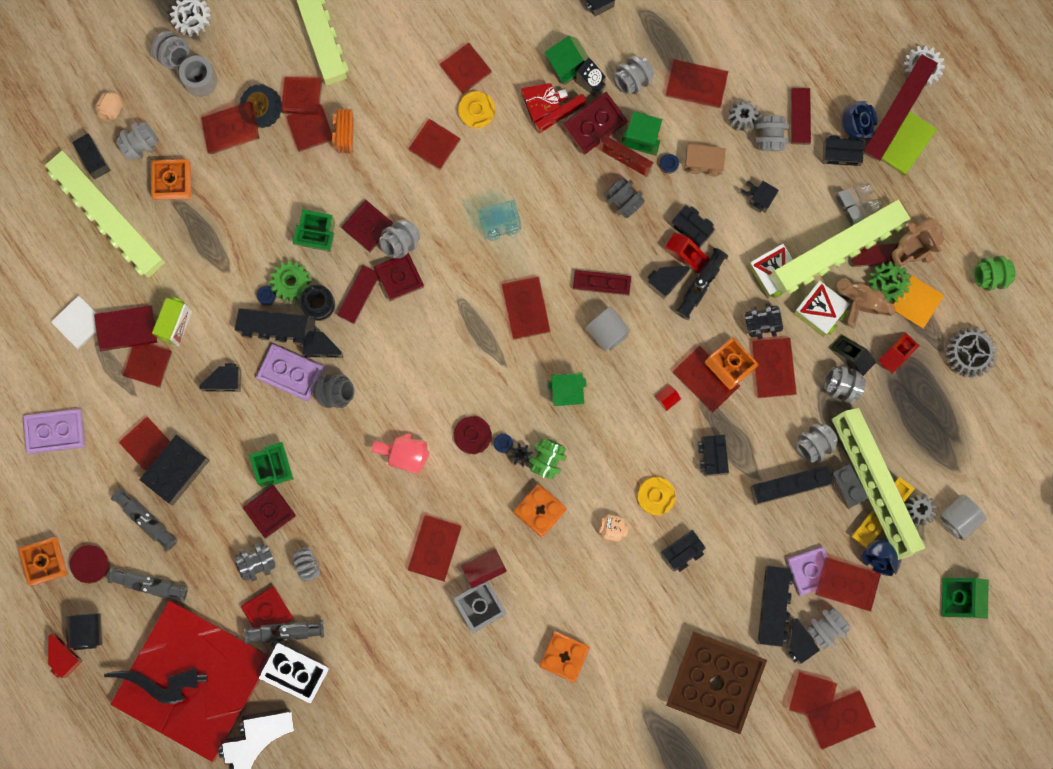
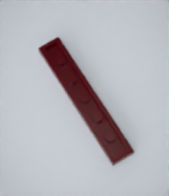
M921 54L864 151L865 154L879 162L881 161L938 64L936 61Z

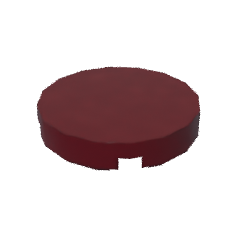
M470 416L463 418L454 429L455 443L466 454L476 455L482 453L491 443L492 432L490 426L480 417Z
M93 545L80 547L73 553L70 560V570L73 576L80 582L88 584L102 580L108 573L110 565L106 552L100 547Z

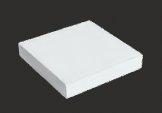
M80 296L74 299L51 321L78 350L97 332L94 314L97 313Z

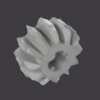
M743 99L740 100V105L734 102L733 108H729L728 111L730 113L728 120H732L730 126L737 125V131L743 127L744 132H747L748 127L754 129V124L759 122L757 117L760 115V112L755 111L757 105L751 107V101L745 104ZM741 113H743V115H744V113H745V114L747 115V118H746V119H745V117L741 118V117H740Z
M915 494V499L909 497L908 501L910 504L905 503V506L909 509L908 512L911 519H915L914 525L918 526L921 523L922 526H926V521L932 523L933 519L931 516H937V513L932 511L937 508V505L931 506L934 499L930 498L927 501V494H923L922 497L919 494ZM919 506H920V508L923 507V508H924V512H922V513L919 512V513H918V512H917V508H919Z
M302 548L293 553V564L302 581H311L319 577V564L311 548Z

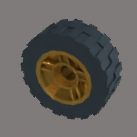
M262 84L250 86L243 92V96L240 98L239 112L243 120L258 128L270 127L272 124H275L276 120L280 118L283 105L280 95L277 94L278 92Z

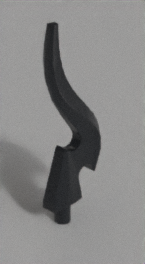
M192 669L168 677L167 680L170 684L168 689L162 688L146 676L134 671H114L104 674V677L121 678L131 681L144 689L157 701L164 704H175L187 699V697L182 695L183 688H198L199 682L208 681V675H198V669Z

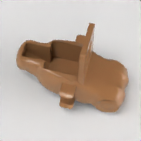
M930 217L920 222L918 226L914 223L906 224L904 226L906 234L900 239L897 249L892 252V258L898 266L922 260L923 263H931L934 260L931 252L942 251L939 245L944 241L943 232L939 229L938 223Z
M846 278L840 279L836 283L835 289L838 295L853 302L848 324L852 329H855L859 311L887 316L894 314L895 306L886 301L885 295L879 290H872L863 283L853 284Z

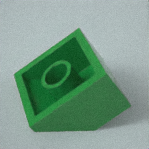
M942 578L941 617L988 619L989 580L980 578Z

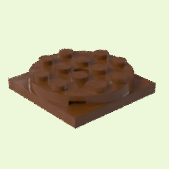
M693 631L666 706L741 734L767 660ZM713 677H718L721 680L719 688L715 689L711 686L710 680Z

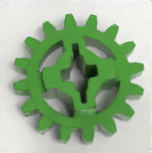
M889 262V266L882 263L881 269L875 267L877 272L876 274H870L873 279L869 280V284L873 285L870 287L872 290H879L877 284L880 283L882 285L880 292L885 295V299L889 303L894 299L897 303L898 297L904 299L903 293H909L907 286H911V281L908 280L910 275L906 273V268L900 269L901 266L897 264L893 266L892 262ZM899 275L902 277V283L898 281Z

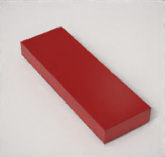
M580 94L536 122L535 129L537 132L542 133L586 104L584 94Z

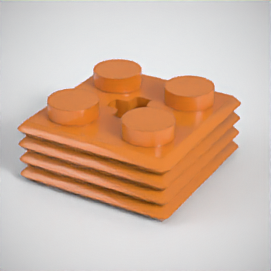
M338 109L337 114H333L334 130H336V132L332 133L333 149H337L339 154L349 153L351 155L353 152V112L351 109L349 111L348 109Z
M188 159L151 161V196L154 200L191 198V163ZM173 176L175 180L169 183L167 180Z
M734 337L728 340L705 361V364L730 390L758 366L755 359Z
M537 484L514 510V514L540 537H543L564 514L567 507L543 486ZM537 506H538V507H541V506H544V507H545V508H544V512H545L544 515L541 514V513H540L539 515L536 514V512H537L536 507H537Z
M53 537L18 549L28 585L34 586L68 574L58 538ZM42 557L47 559L45 566L39 564L42 561Z
M554 632L539 667L574 683L590 647L563 634ZM566 651L570 660H566L563 663L559 654H564Z

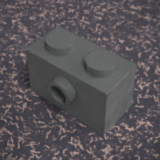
M850 464L830 474L848 509L868 499L859 476H856Z

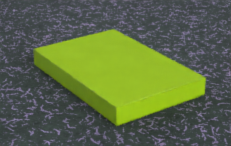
M910 111L881 160L905 176L937 129Z

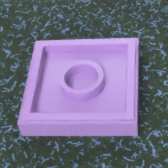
M824 546L786 559L789 568H791V573L794 574L793 579L799 596L837 583Z

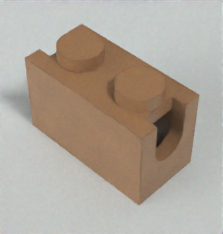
M688 144L684 170L690 174H700L702 172L713 177L722 175L726 148Z

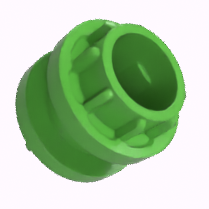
M996 256L994 259L990 257L982 258L974 267V280L978 287H982L985 291H992L996 287L998 289H1006L1015 280V266L1010 259L1007 260L1004 256Z
M542 438L540 443H536L534 446L538 453L536 457L530 456L529 462L531 465L529 468L540 476L553 479L556 474L561 472L557 465L559 460H566L567 456L564 454L566 448L557 442Z

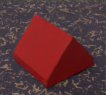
M670 384L654 396L666 411L681 400L677 390Z

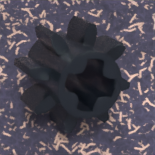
M518 443V448L511 447L514 455H510L509 459H515L514 466L517 463H521L523 468L526 461L530 463L528 456L533 455V452L527 451L528 445L521 447V444ZM518 451L526 454L523 460L515 456L518 455Z

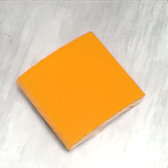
M911 275L908 279L911 281V286H907L909 293L904 292L905 298L898 297V302H894L893 305L895 306V312L924 328L944 297V294Z

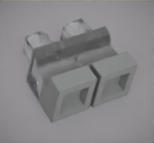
M858 183L852 188L838 192L836 195V199L843 212L846 211L844 214L851 226L876 213L882 207L878 199L871 202L868 201L866 196L873 193L870 183L861 186Z

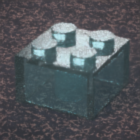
M515 200L478 210V218L485 240L494 241L499 239L501 235L507 234L511 236L517 234L518 230H521V220Z

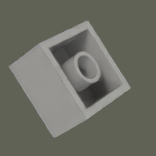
M488 581L467 590L453 599L473 634L507 614Z

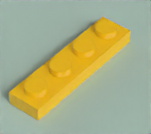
M901 477L895 481L903 502H905L915 488ZM874 509L851 537L864 548L874 541L883 530Z

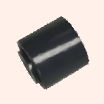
M101 613L65 616L67 648H73V650L94 649L103 644Z

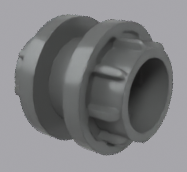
M624 177L617 180L605 192V196L608 199L606 201L608 205L614 202L619 208L616 211L618 216L622 214L625 218H628L644 204L645 200L641 197L643 195L641 190L636 193L632 190V180L627 181Z
M324 374L316 381L313 388L315 399L325 408L346 407L353 399L355 392L353 383L343 374Z
M258 543L253 544V551L246 553L245 549L239 550L240 554L234 557L242 580L247 581L250 579L253 582L257 580L256 574L263 572L267 576L271 574L270 570L275 569V561L269 547L265 544L260 546Z

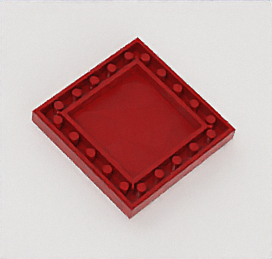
M169 601L129 671L146 676L164 689L169 688L168 677L192 669H198V675L207 674L208 681L199 682L198 688H183L182 695L187 697V699L175 704H164L157 701L135 683L124 679L110 705L207 760L215 762L219 755L218 746H221V740L229 737L261 680L255 673L266 653L250 644L245 645V641L175 602Z

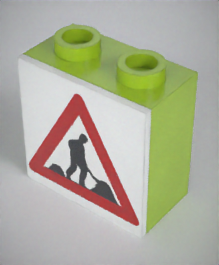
M784 244L750 262L748 266L767 298L773 296L775 299L781 295L770 275L776 269L793 260Z
M819 281L797 308L794 315L824 337L827 333L831 335L837 328V325H835L836 321L844 319L849 312L846 309L850 304Z
M172 297V300L166 298L152 334L161 341L179 347L192 311L187 304L183 303V300Z

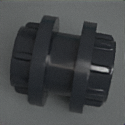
M312 285L302 292L300 306L306 316L316 321H323L333 314L335 299L330 290L325 286ZM315 298H324L325 302L322 307L318 309L311 308V302Z
M769 303L765 304L766 310L758 311L755 306L751 307V311L746 312L745 319L750 337H757L758 340L763 339V333L771 332L772 337H775L777 332H781L784 329L778 306L771 307Z

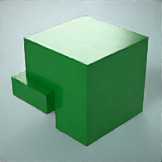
M570 35L545 51V55L564 85L577 77V71L588 58L579 39Z
M633 111L628 131H624L620 146L657 156L661 141L657 139L663 119Z
M302 209L300 226L296 225L293 245L331 252L335 226L333 215Z
M582 372L560 375L551 374V380H547L548 390L552 389L553 406L584 404L583 387H587L586 378H583Z
M283 442L264 447L263 451L249 455L257 485L260 487L294 480Z

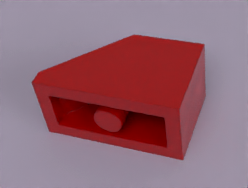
M675 232L664 247L676 260L698 274L704 263L709 260L708 256L689 237Z
M905 333L878 361L884 369L892 374L920 345Z
M50 634L48 636V665L52 668L50 671L57 678H67L83 660L71 648H67V645L56 634Z

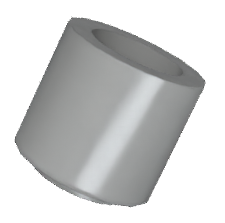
M197 55L190 56L180 65V79L192 95L199 97L207 96L216 88L217 75L206 58ZM201 76H203L204 80H202L201 82H197L196 79L201 78Z
M611 306L585 327L605 352L618 346L628 337L627 334L631 331Z
M963 494L940 514L943 526L954 537L963 541L987 520L982 510Z

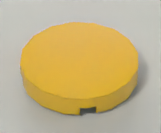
M481 91L469 92L462 97L459 103V118L463 124L470 128H484L494 119V101L488 94Z
M661 477L645 480L640 485L637 493V501L640 507L646 513L653 516L667 513L673 507L676 500L673 485Z

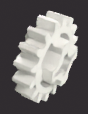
M177 0L178 6H172L174 12L170 13L171 18H173L171 22L173 25H176V31L181 30L182 35L188 32L189 37H192L194 32L199 36L200 30L205 32L204 26H210L207 20L212 19L211 14H208L211 10L209 7H206L207 3L205 1L201 2V0H183L182 2ZM199 9L203 11V16L199 14ZM179 16L183 18L182 24L179 21Z
M925 45L923 50H921L920 46H917L916 52L911 50L909 52L910 55L905 57L907 62H904L903 67L907 69L903 73H911L921 54L938 63L935 73L930 76L926 83L929 87L932 81L937 83L938 77L941 78L943 75L941 71L944 70L945 66L941 64L944 58H938L940 52L935 54V48L928 50L927 45ZM916 58V63L912 65L913 59Z

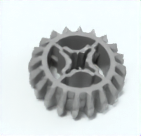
M971 326L967 328V331L961 328L960 333L956 331L953 333L954 337L948 339L951 344L946 345V348L951 350L945 352L946 356H951L947 363L953 362L954 365L950 368L953 370L957 367L956 374L959 375L963 371V377L965 378L968 377L969 373L971 378H975L976 374L979 377L983 376V372L988 373L990 371L989 367L993 368L995 366L992 361L997 360V357L993 354L997 353L998 349L992 348L996 345V342L991 343L989 341L992 339V336L986 337V330L979 333V327H976L974 332ZM972 338L968 346H958L962 339ZM979 342L983 345L985 351L979 348ZM971 348L974 350L973 352H975V354L972 357L971 355H969L970 353H968V350H970ZM958 354L964 357V363L959 359ZM975 359H985L981 366L971 367Z

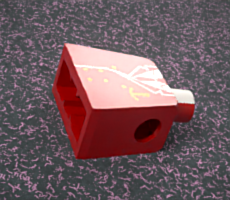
M551 83L521 89L522 97L534 126L536 122L560 108L559 102L568 99L565 88L554 91Z

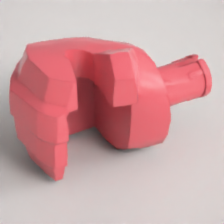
M411 434L396 437L392 445L375 440L371 451L388 456V466L419 474L430 453L427 450V442L413 440Z

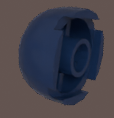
M867 101L851 103L843 110L841 114V127L847 136L855 139H865L874 135V126L878 122L877 114L874 107L866 103Z
M888 539L872 541L861 555V560L866 566L870 564L874 567V572L885 576H892L894 573L896 575L902 562L901 559L898 560L897 552Z

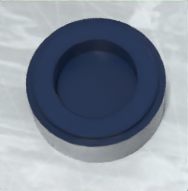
M666 154L661 158L660 168L664 173L672 174L678 169L679 160L675 155Z
M263 286L258 290L257 299L261 304L268 306L276 301V292L272 293V287Z
M499 434L494 439V447L499 453H508L511 447H513V440L507 434Z

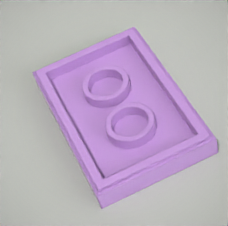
M271 344L256 379L309 402L314 384L320 378L325 367Z
M82 409L23 416L27 454L85 447Z

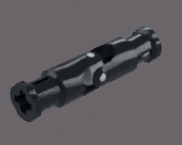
M718 248L713 249V254L702 266L699 277L694 279L683 296V302L678 309H675L674 312L685 320L690 319L689 315L692 310L698 306L707 292L710 283L719 273L721 264L729 257L725 252ZM694 286H696V287H697L699 290H701L702 292H700V293H694V292H693Z

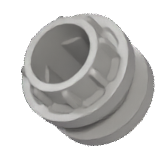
M165 31L154 38L151 54L156 61L166 68L176 69L189 57V45L175 33Z
M632 56L627 60V65L621 64L616 68L614 81L623 93L637 94L641 91V86L646 87L651 84L654 69L645 57Z
M784 116L760 117L759 123L756 124V129L761 130V137L756 138L759 149L761 151L785 150L786 144L789 143V138H784V130L789 129L786 118Z
M138 122L131 125L133 131L130 133L125 129L120 132L117 144L121 152L129 160L134 158L140 160L143 158L142 151L145 149L150 153L155 150L154 145L158 143V138L146 122L141 124Z
M397 220L392 224V227H387L382 231L381 238L379 239L381 249L389 257H404L408 251H413L418 246L420 234L417 227L410 221Z
M834 366L826 375L824 389L832 398L842 395L843 402H856L863 394L866 381L857 370H853L849 374L846 366Z
M813 424L809 428V433L803 432L798 436L796 448L807 462H821L825 458V453L831 454L835 451L838 439L835 432L827 424Z
M832 608L829 611L827 609L823 610L822 613L825 617L820 621L813 618L811 620L812 624L808 627L810 635L823 649H826L828 646L833 648L836 645L833 640L839 635L843 639L846 638V633L850 630V625L836 608Z

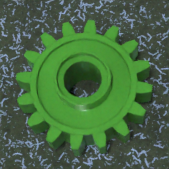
M289 260L286 266L281 262L280 269L278 267L274 268L276 274H270L271 278L274 279L269 281L270 285L274 286L271 288L272 293L277 292L276 298L282 297L283 302H286L287 299L291 303H293L294 299L300 301L302 292L309 287L307 284L312 283L311 278H307L310 272H304L305 266L299 267L297 261L294 265H291ZM290 278L296 281L292 286L286 284V281Z

